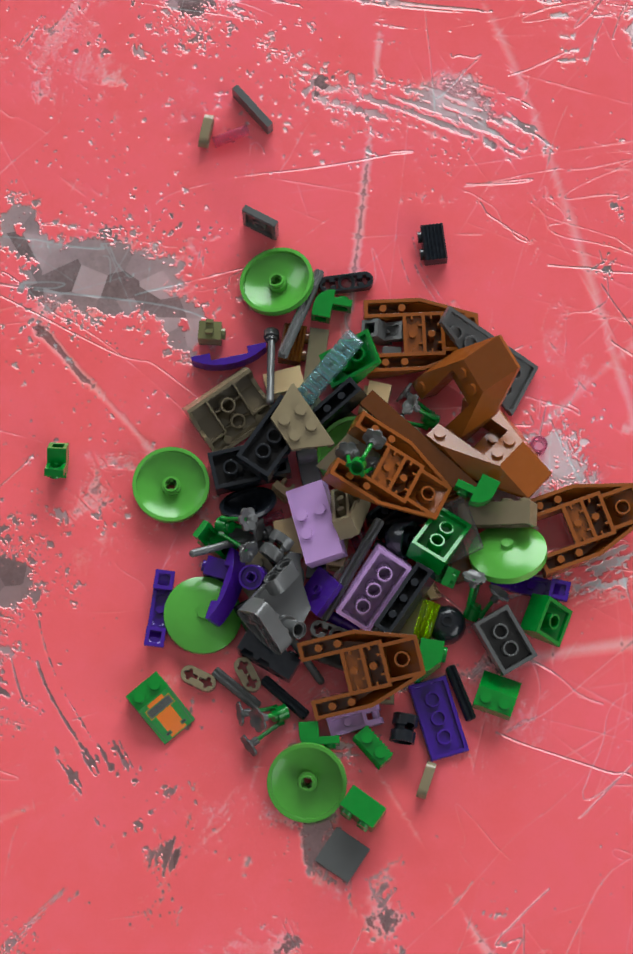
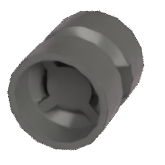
M274 528L268 536L269 541L264 542L258 551L265 558L277 564L285 556L284 552H289L294 545V541ZM276 542L281 546V548L279 549L273 544Z

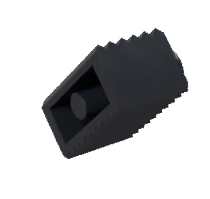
M443 223L421 225L420 232H417L418 243L422 244V249H419L420 260H424L425 266L446 264L448 256Z

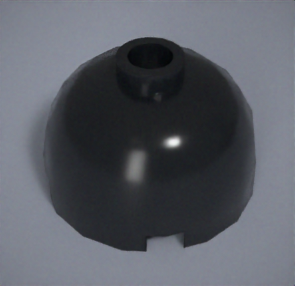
M409 520L393 522L384 534L387 549L400 558L410 559L406 556L412 540L420 531V528H416L417 522Z
M450 605L434 609L429 616L427 624L429 635L434 640L445 641L444 645L454 644L461 639L466 628L462 612Z

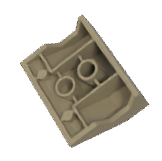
M244 366L182 409L210 450L215 452L232 448L249 437L272 405H267L266 394L254 379L250 368Z

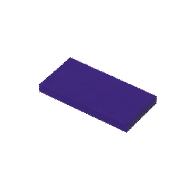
M446 675L408 686L416 716L419 717L418 722L430 761H437L469 751Z

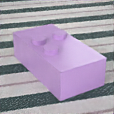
M321 479L286 491L306 565L310 568H315L348 557L344 540H340L332 523L331 495L328 484Z
M377 543L335 608L336 613L361 629L370 631L411 571V564Z

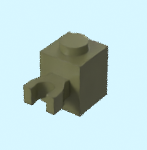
M214 319L199 321V345L221 346L222 340H225L226 328L222 327V322H216Z

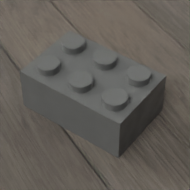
M508 604L471 624L500 676L506 675L538 656Z

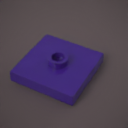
M321 566L316 569L304 586L311 606L310 610L320 618L344 587Z

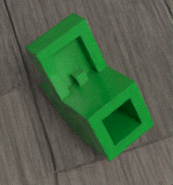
M334 289L325 290L314 300L311 320L330 324L332 310L351 313L353 300H349L345 296L335 297L336 290Z
M49 443L44 476L52 479L67 477L69 443Z
M482 474L476 487L458 479L453 490L457 491L456 494L463 498H471L468 506L481 507L492 500L500 481Z
M203 520L193 534L198 540L197 543L202 547L227 541L225 538L219 537V532L206 520ZM230 548L215 551L211 554L226 560Z
M447 565L439 576L435 574V581L453 589L461 571Z
M318 721L298 722L301 743H317L330 750L340 746L339 735L319 737Z

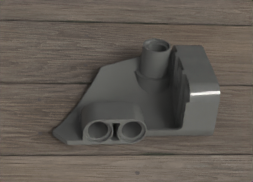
M289 551L263 579L264 584L237 610L238 616L246 627L267 648L277 655H281L295 638L301 639L304 637L307 631L304 621L311 609L302 579L301 554Z

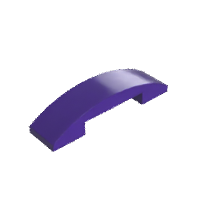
M266 342L247 346L248 353L211 360L210 353L191 357L192 364L196 368L210 371L240 368L263 356L267 352Z
M234 548L229 549L224 563L228 571L217 601L211 600L205 619L217 627L224 623L233 610L242 589L238 575L245 566V563L240 561L239 552Z
M156 569L144 646L164 648L167 631L164 625L163 614L166 600L174 589L175 571Z
M535 576L514 584L491 582V584L498 585L502 590L530 597L532 593L548 595L557 601L564 602L568 600L571 582L553 578L549 580Z

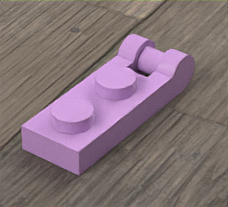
M379 704L372 708L326 718L330 735L341 736L359 731L366 725L373 727L384 724V719L379 713L381 710ZM372 713L373 719L368 720L366 714Z

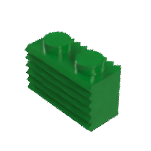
M366 725L353 737L352 741L380 770L392 759L393 752H390V749H387L388 746H385V743L379 740L380 737H377V734H374V731H371V728Z

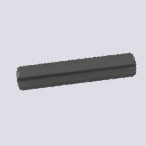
M219 667L212 672V676L250 708L260 707L261 702Z

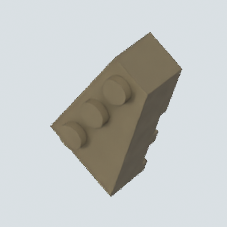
M337 489L330 490L334 528L340 540L353 538L360 533L372 503Z

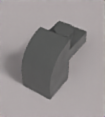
M379 318L362 320L361 332L368 329L375 345L389 346L392 345V342L403 341L402 321L385 323Z

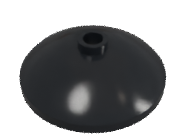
M251 487L227 495L221 501L219 509L222 516L239 517L243 508L252 507L258 519H260L274 508L277 498L275 492L271 489Z

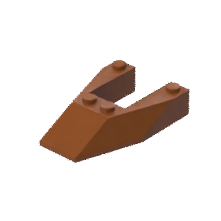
M423 298L363 300L364 320L379 318L385 323L402 321L404 347L403 353H378L382 363L369 373L366 378H390L425 371L455 350H458L438 323L448 305ZM453 307L479 325L478 313Z
M498 335L455 350L421 374L412 385L422 400L437 395L454 379L469 406L445 428L466 442L498 413L521 367L503 337Z
M465 397L462 400L461 412L469 406ZM500 409L483 426L489 432L474 447L439 423L426 435V438L475 482H479L482 474H485L500 481L498 490L521 498H530L552 475L551 471L521 432Z
M362 411L354 419L347 433L366 445V442L362 439L363 434L366 433L368 428L378 429L382 431L383 436L387 440L382 449L372 448L381 454V457L371 476L369 477L366 474L364 477L353 475L349 468L345 466L347 462L338 457L329 465L322 480L339 491L373 504L436 520L452 490L450 484L412 441L370 414Z
M633 483L572 484L531 499V501L538 504L537 522L562 513L574 542L571 546L548 553L546 563L541 569L545 579L600 557L633 531Z
M354 629L297 643L301 663L340 654L347 682V692L311 701L315 721L372 708L426 674L417 635Z

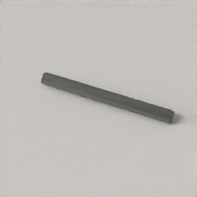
M314 270L313 289L307 300L296 310L278 350V357L286 359L291 351L319 288V283L324 277L322 270Z
M376 517L338 581L344 587L320 618L323 621L327 622L384 525V521Z

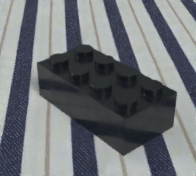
M281 394L236 455V461L267 483H269L291 452V449L271 421V416L284 397Z
M243 445L208 453L217 495L269 484L277 480L281 481L283 478H292L288 457L269 483H267L236 461V455Z

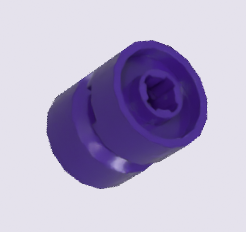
M246 565L239 572V582L245 589L258 590L264 584L263 579L269 571L261 565Z

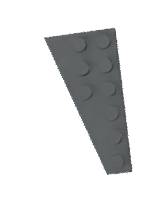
M451 306L446 308L438 322L458 349L495 337ZM509 347L521 367L501 405L508 415L512 416L533 379L538 366Z

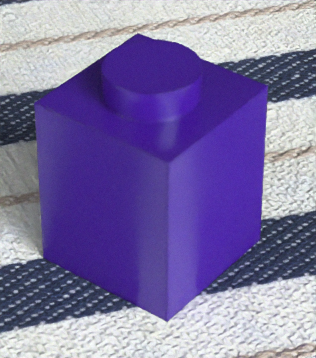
M208 555V559L203 560L201 566L203 576L224 582L228 568L224 566L225 560Z

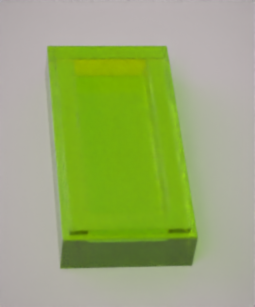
M426 599L423 600L413 635H417L418 639L431 638L440 604Z

